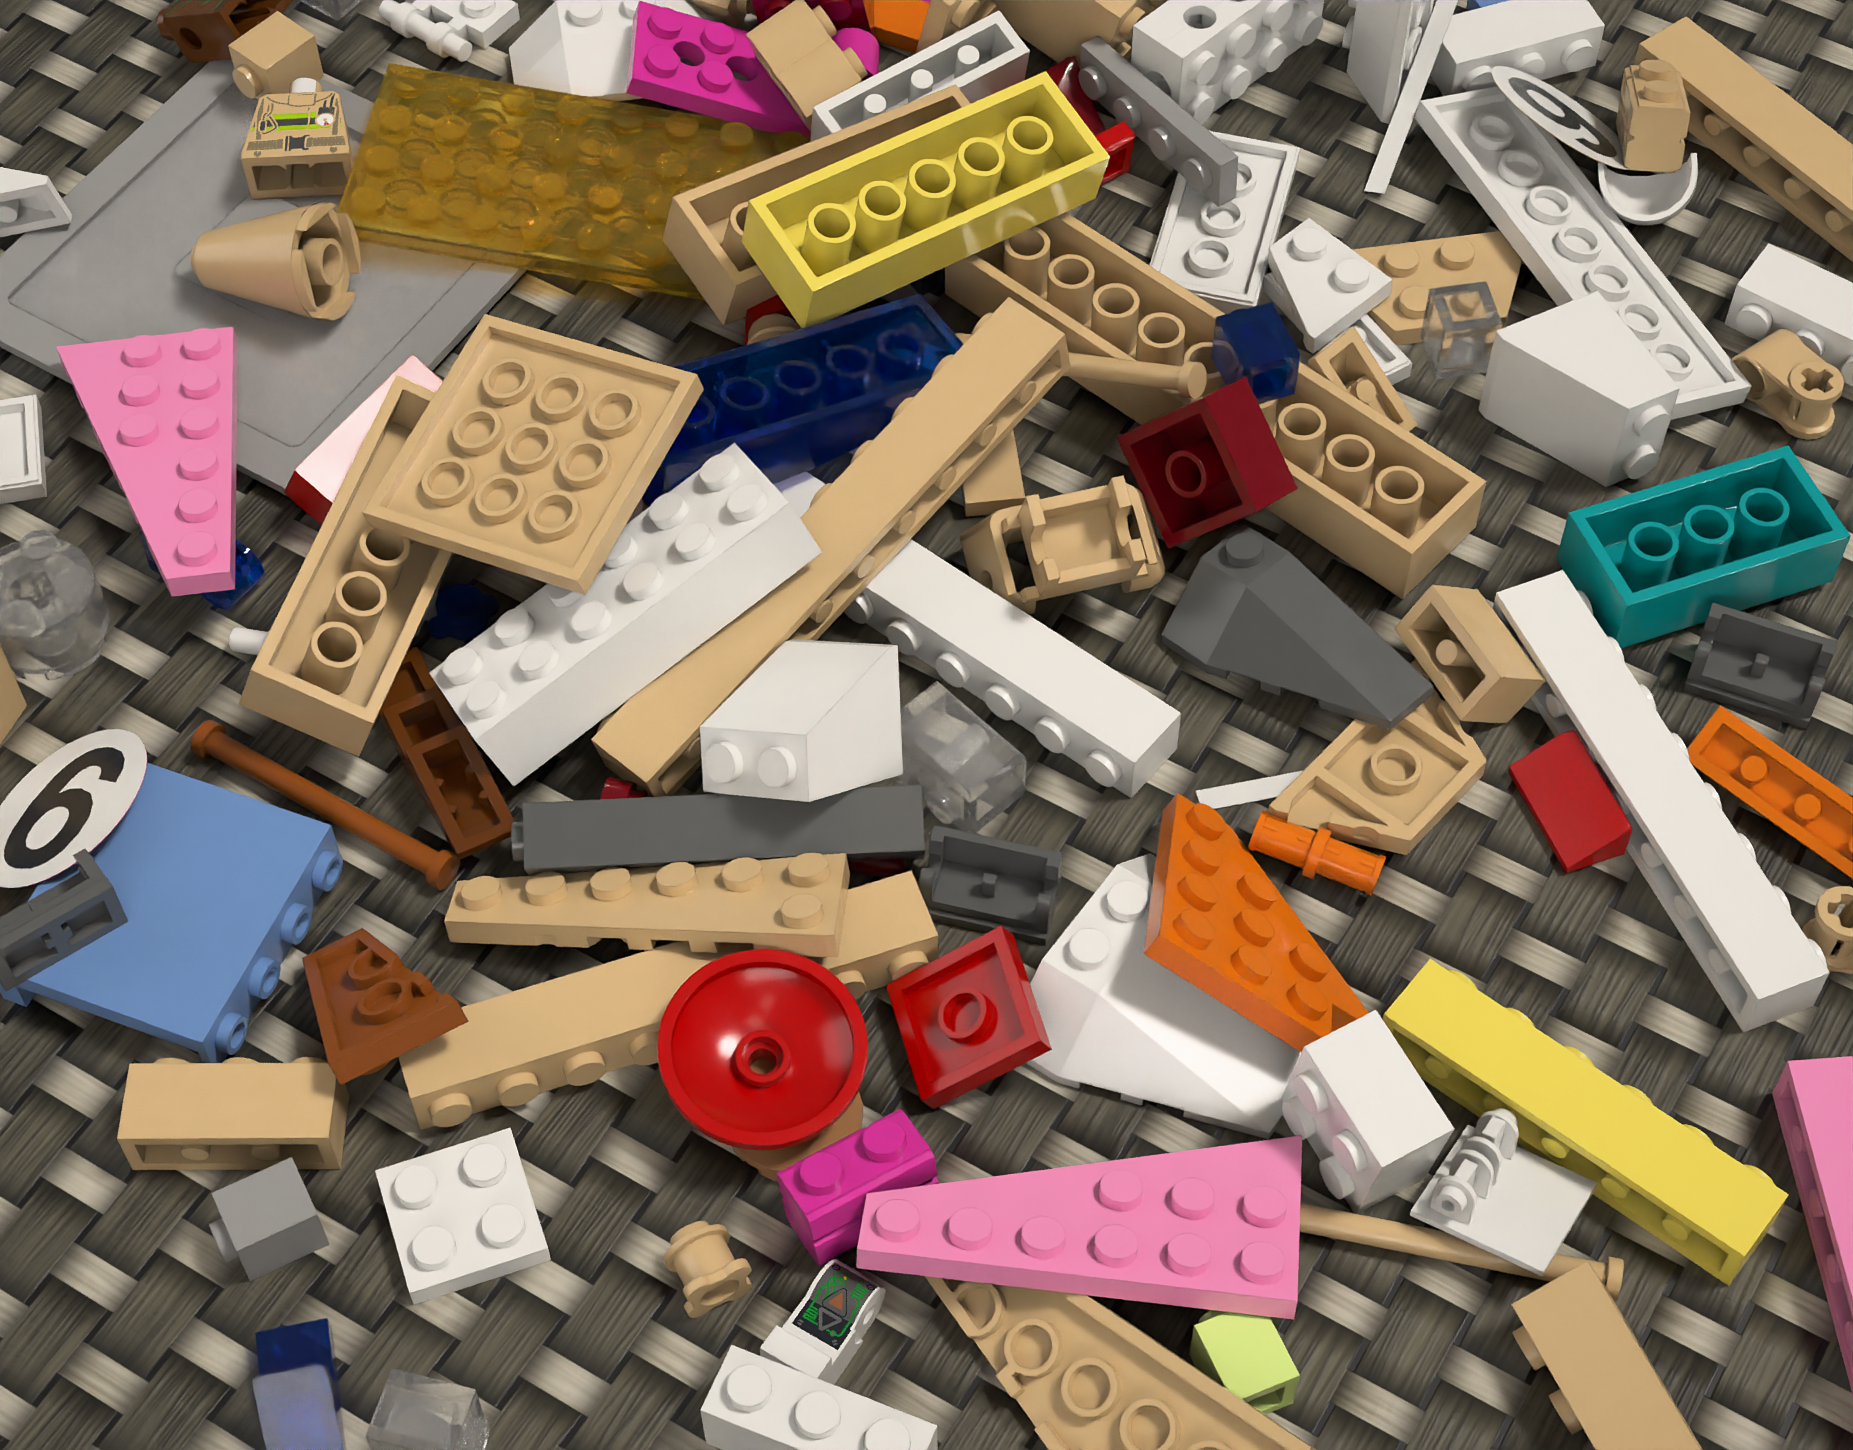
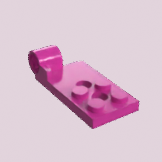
M639 0L633 16L626 87L627 94L801 142L809 143L811 141V131L797 115L782 91L774 83L753 53L746 36L748 31ZM859 28L838 30L837 34L831 39L838 45L841 51L851 47L859 57L868 73L862 81L878 74L879 44L876 38L871 33ZM679 57L692 61L696 66H689L680 62ZM732 72L743 75L748 81L735 78Z

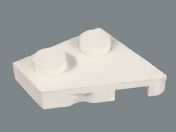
M1310 218L1269 247L1268 265L1276 282L1285 290L1284 300L1291 315H1297L1304 330L1303 342L1306 349L1312 354L1391 295L1393 280Z

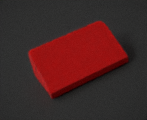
M1574 729L1558 735L1509 766L1508 773L1565 873L1625 854L1632 834L1631 824Z

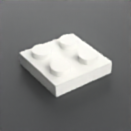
M511 1128L375 1170L413 1305L551 1260Z

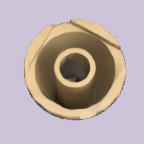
M314 203L205 231L192 248L191 266L199 281L206 288L316 320L334 321L346 314L353 304L357 293L348 291L350 274H360L359 240L353 222L347 213H337L333 209L337 205L333 203Z

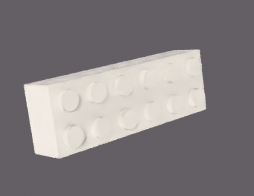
M733 443L720 454L708 459L702 468L670 492L659 496L650 507L626 524L586 595L549 583L516 608L505 612L495 624L467 645L452 652L443 663L429 672V674L474 740L510 783L515 786L820 555L822 551L790 502L746 454Z

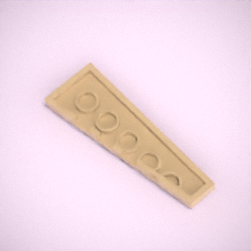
M804 853L796 857L757 860L743 857L729 862L701 864L675 862L659 867L631 869L608 867L600 871L561 874L548 871L533 876L505 878L480 876L471 880L457 881L444 922L449 940L454 943L531 946L553 944L558 947L589 948L602 938H621L628 944V948L633 950H653L656 942L659 940L689 941L691 952L717 953L720 942L753 943L754 949L781 950L800 956L837 957L839 955L850 871L846 853L826 855Z

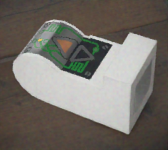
M831 1260L818 1273L806 1296L781 1328L776 1325L761 1345L760 1356L835 1385L863 1343V1336L875 1320L885 1298V1287L839 1260Z

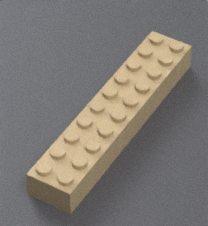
M1067 212L945 267V294L980 318L987 313H994L1010 297L1065 333L1067 348L1070 353L1182 366L1187 361L1200 362L1205 366L1207 373L1205 390L1200 397L1246 377L1298 487L1297 490L1265 508L1401 599L1417 586L1476 528L1487 481ZM1070 377L1141 425L1196 400L1183 398L1176 390Z

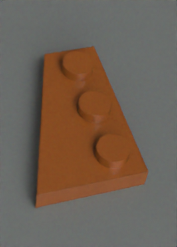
M363 928L302 958L328 1064L341 1085L360 1075L376 1073L383 1069L392 1059L469 1022L456 999L447 992L442 995L436 991L426 976L418 970L413 973L405 967L395 952Z

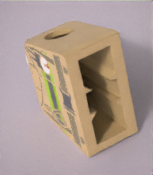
M299 78L291 83L289 93L266 94L259 98L241 152V162L251 199L358 194L359 187L340 94L335 91H323L321 84L314 79Z

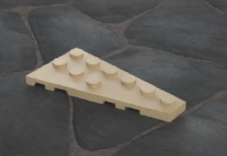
M925 1276L965 1334L975 1341L997 1372L995 1376L1010 1397L1017 1400L1035 1425V1432L1048 1450H1316L1089 1295Z

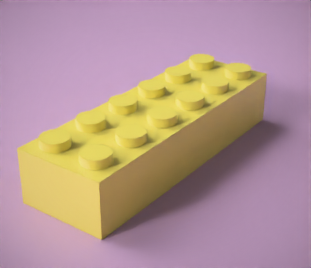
M1045 71L749 200L742 244L805 332L1096 199L1110 156Z

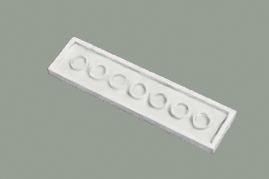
M1498 86L1420 100L1414 116L1415 120L1556 305L1560 306L1598 291L1679 386L1680 390L1671 420L1744 403L1752 385L1617 215L1608 207L1598 191L1552 134L1518 109Z

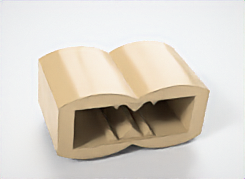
M795 0L748 32L746 36L753 53L763 68L782 91L806 127L811 131L813 107L862 82V79L868 73L851 47L841 51L838 45L831 39L837 34V31L822 7L817 6L811 10L804 0Z

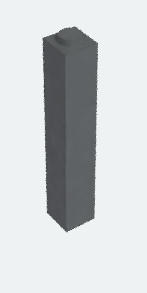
M922 785L858 787L811 802L730 794L522 803L523 821L512 822L511 828L513 860L524 861V870L529 876L548 871L561 874L600 871L608 867H622L625 869L659 867L675 862H686L689 864L729 862L743 857L756 860L796 857L804 853H819L822 855L846 853L848 862L924 860L925 855Z

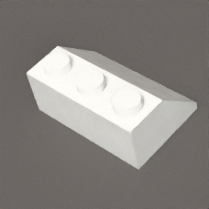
M1349 0L1348 6L1356 8L1355 16H1351L1342 43L1343 48L1350 49L1347 73L1381 122L1387 124L1391 122L1430 20L1434 0Z

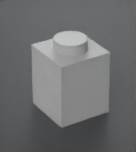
M292 1157L211 1193L222 1217L209 1223L225 1263L239 1257L250 1281L330 1245Z

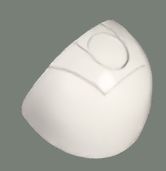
M1691 153L1688 161L1675 173L1666 172L1651 176L1617 174L1607 169L1605 164L1598 162L1599 186L1602 197L1608 207L1619 218L1636 225L1664 223L1677 216L1693 197L1698 177L1697 153Z

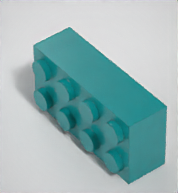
M1785 446L1569 512L1556 559L1575 589L1584 592L1592 606L1593 616L1606 636L1614 638L1620 648H1624L1706 622L1712 603L1741 611L1832 582L1851 535L1791 448Z

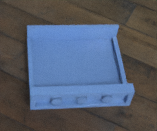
M147 763L143 783L131 807L112 832L90 852L94 861L112 884L128 922L7 992L0 983V993L3 999L25 1007L28 1006L36 993L194 1050L199 1053L203 1063H222L228 1054H235L242 1046L248 1030V1020L260 999H267L274 991L280 976V965L293 944L297 945L305 938L311 924L312 911L324 891L328 892L336 885L340 877L343 858L339 852L332 826ZM75 863L56 876L40 882L28 901L79 873L78 867L80 866L78 863Z

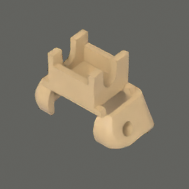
M1124 475L1111 478L1108 485L1043 499H1040L1038 494L1026 496L1022 505L1000 509L959 534L970 577L1028 615L1035 613L1036 601L1120 582H1122L1121 586L1124 593L1153 587L1161 581L1165 574L1163 555L1151 511L1142 492L1134 486L1127 484ZM1132 514L1133 523L1129 531L1127 516ZM1024 541L1035 586L1024 588L1021 592L1017 593L1006 547L1009 543Z

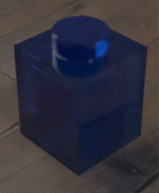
M1272 302L1248 309H1237L1229 314L1216 317L1211 358L1226 385L1246 377L1259 404L1295 394L1301 354Z

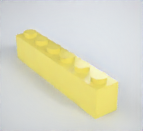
M1432 959L1428 960L1383 1015L1382 1020L1423 1080L1479 1118L1483 1113L1497 1108H1504L1512 1112L1518 1122L1519 1137L1517 1143L1539 1157L1597 1182L1596 1188L1592 1193L1593 1195L1728 1286L1773 1226L1789 1194L1776 1187L1773 1180L1759 1168L1747 1164L1743 1165L1714 1146L1711 1139L1698 1128L1679 1123L1653 1106L1651 1100L1639 1089L1630 1085H1621L1594 1067L1591 1060L1584 1053L1570 1046H1562L1536 1029L1532 1021L1522 1012L1501 1006L1480 992L1467 976L1455 970H1447Z

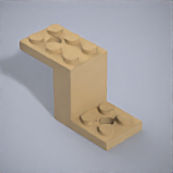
M931 0L916 53L1000 11L1020 37L1057 63H1060L1067 57L1075 56L1081 69V44L1096 36L1102 38L1128 61L1132 53L1133 25L1168 0Z

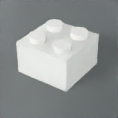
M1376 1010L1304 1046L1281 1098L1283 1101L1282 1112L1289 1128L1295 1136L1302 1135V1140L1307 1139L1319 1157L1320 1173L1327 1188L1337 1199L1345 1198L1355 1214L1363 1212L1424 1179L1454 1131V1127Z

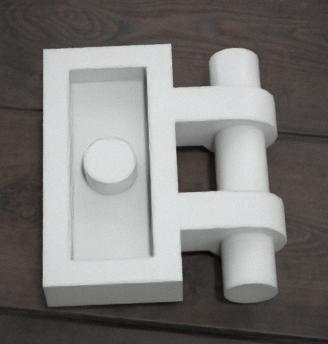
M384 0L379 7V16L391 23L392 30L406 38L415 36L426 42V46L431 52L442 58L451 56L460 62L466 61L471 55L472 44L468 42L469 40L486 49L520 20L518 3L512 0H405L401 4L394 0Z

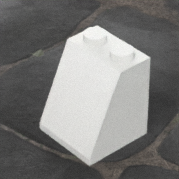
M1595 291L1496 331L1478 410L1489 421L1603 486L1608 487L1627 478H1640L1656 467L1680 388L1598 291Z
M797 639L785 641L700 726L703 792L811 802L902 775L898 645Z

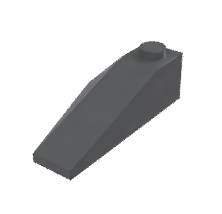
M1246 524L1240 526L1200 558L1161 634L1164 645L1206 673L1227 679L1230 672L1260 681L1261 690L1276 695H1281L1284 689L1316 698L1321 709L1389 730L1393 729L1434 694V685L1295 556Z

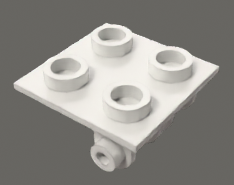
M1504 1108L1487 1111L1479 1118L1476 1128L1467 1125L1411 1209L1410 1216L1539 1276H1543L1595 1190L1597 1182L1517 1147L1519 1131L1515 1115Z

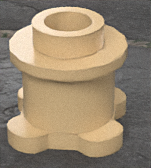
M706 1221L688 1224L670 1239L671 1247L664 1255L663 1261L667 1269L677 1272L684 1285L683 1293L687 1299L684 1309L690 1318L703 1316L711 1309L727 1301H733L744 1296L752 1288L748 1278L752 1268L746 1259H734L727 1245L731 1236L724 1225H709Z

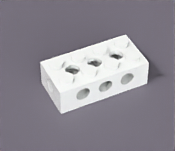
M1168 0L1133 25L1131 64L1202 125L1214 111L1230 99L1240 97L1249 85L1265 73L1275 71L1284 59L1303 45H1310L1318 37L1323 27L1322 11L1324 0Z

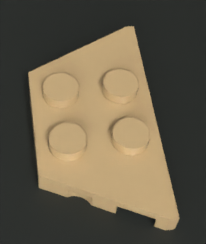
M1501 231L1352 249L1393 280L1391 295L1366 314L1395 345L1496 333L1497 330L1505 328L1522 259Z
M1415 659L1411 665L1430 682L1429 676ZM1434 689V694L1391 730L1355 719L1269 805L1268 812L1270 815L1315 832L1318 831L1320 826L1332 831L1331 838L1407 855L1483 776L1487 760L1473 737L1463 731L1460 719L1446 700L1442 701Z

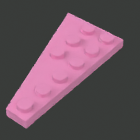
M201 328L189 332L154 336L140 335L128 339L57 346L61 364L67 377L69 376L76 396L91 422L94 434L120 489L123 490L136 523L139 524L146 538L149 550L171 597L235 589L238 343L234 328Z
M1302 1135L867 1193L857 1246L856 1268L1294 1320L1298 1301Z

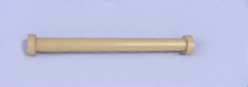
M955 334L949 343L948 355H954L971 337V334ZM1070 352L1068 354L1071 367L1063 375L1176 390L1183 398L1198 399L1203 394L1207 381L1205 366L1200 362L1187 361L1182 366Z
M1300 1203V1232L1550 1282L1582 1263L1589 1261L1614 1302H1617L1620 1294L1624 1260L1608 1256L1606 1263L1556 1253L1544 1275L1539 1276L1445 1231Z

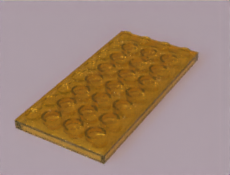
M388 63L337 213H347L353 222L359 242L705 300L662 240L672 198L807 144L811 141V134H800L794 131H762L751 128L741 122H729L718 118Z

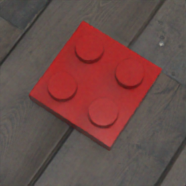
M1002 925L886 985L920 1099L933 1109L1052 1050L1014 935Z

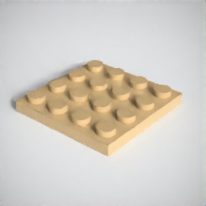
M484 314L362 513L372 527L586 595L704 388L697 374Z

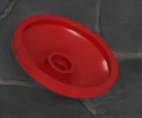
M772 949L746 950L725 955L708 963L692 974L679 987L667 1005L661 1020L657 1042L658 1065L664 1088L670 1100L680 1114L697 1130L718 1142L748 1150H776L798 1145L818 1136L836 1123L847 1111L858 1094L864 1079L868 1055L867 1031L861 1010L847 987L829 970L806 957L791 952ZM763 1058L773 1062L775 1068L767 1074H758L750 1068V1065L755 1060Z

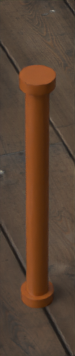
M207 720L195 731L191 740V751L195 755L205 760L212 757L218 759L425 874L426 882L438 890L448 887L457 875L461 860L457 858L455 853L448 849L438 852L254 751L227 736L226 729L221 724L213 720Z

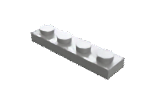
M1096 36L1081 44L1079 82L1082 90L1090 99L1097 100L1115 116L1118 123L1124 121L1135 135L1150 147L1158 159L1170 164L1185 178L1193 190L1203 193L1217 207L1236 198L1238 156L1102 38Z

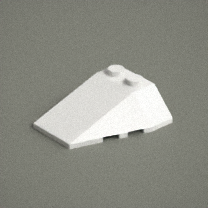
M1147 854L1117 864L1044 956L1030 983L1052 1050L1026 1063L1063 1085L1078 1089L1081 1083L1121 1093L1120 1100L1142 1105L1143 1100H1148L1184 1110L1183 1117L1269 1139L1284 1118L1282 1112L1283 1101L1281 1098L1301 1052L1143 954L1156 857L1152 854Z

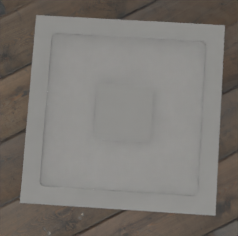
M232 59L209 61L62 198L72 214L71 223L26 232L0 256V347L72 384L61 364L57 346L128 339L140 335L154 336L189 332L201 328L233 327L238 343L236 470L286 495L284 491L294 470L412 354L433 371L482 319L484 314L497 303L585 209L584 200L323 79L317 81L321 84L323 91H335L340 94L359 187L358 194L251 199L241 162V152L259 100L247 97L237 87L232 76L234 70ZM314 203H333L337 205L333 209L337 213H347L353 222L358 236L361 257L360 274H350L348 291L357 293L353 304L346 314L334 321L316 320L206 288L199 281L191 266L192 248L205 231Z

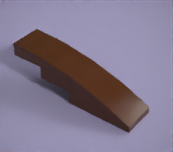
M416 646L408 650L378 716L432 816L460 860L510 838L512 822H515L468 729L459 722L451 704L429 674L430 671Z

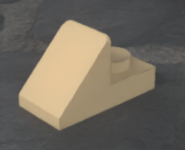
M1354 326L1346 329L1308 360V367L1407 431H1411L1418 425Z

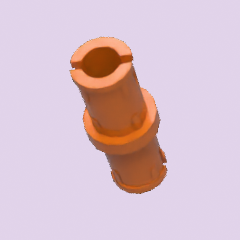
M1262 810L1248 846L1250 851L1254 852L1255 850L1302 868V876L1314 880L1316 874L1363 891L1369 896H1372L1386 856L1381 854L1379 856L1331 838L1332 831L1320 826L1318 831L1315 832L1270 815L1269 812Z

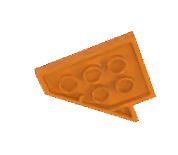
M1177 793L1162 811L1143 954L1301 1053L1304 1046L1368 1014L1369 1012L1232 827L1226 824L1221 815L1210 806L1203 803L1195 804Z

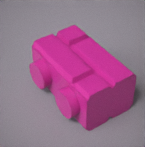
M901 1109L776 1173L780 1192L783 1196L782 1201L786 1217L801 1242L819 1266L858 1246L867 1193L939 1184L936 1177L938 1173L934 1154Z

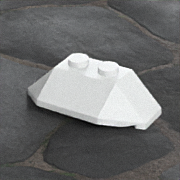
M556 0L509 47L515 93L526 96L533 94L543 100L569 107L642 98L626 93L633 16L639 0ZM640 0L721 23L720 20L687 0ZM679 57L680 62L689 66H696L692 61Z

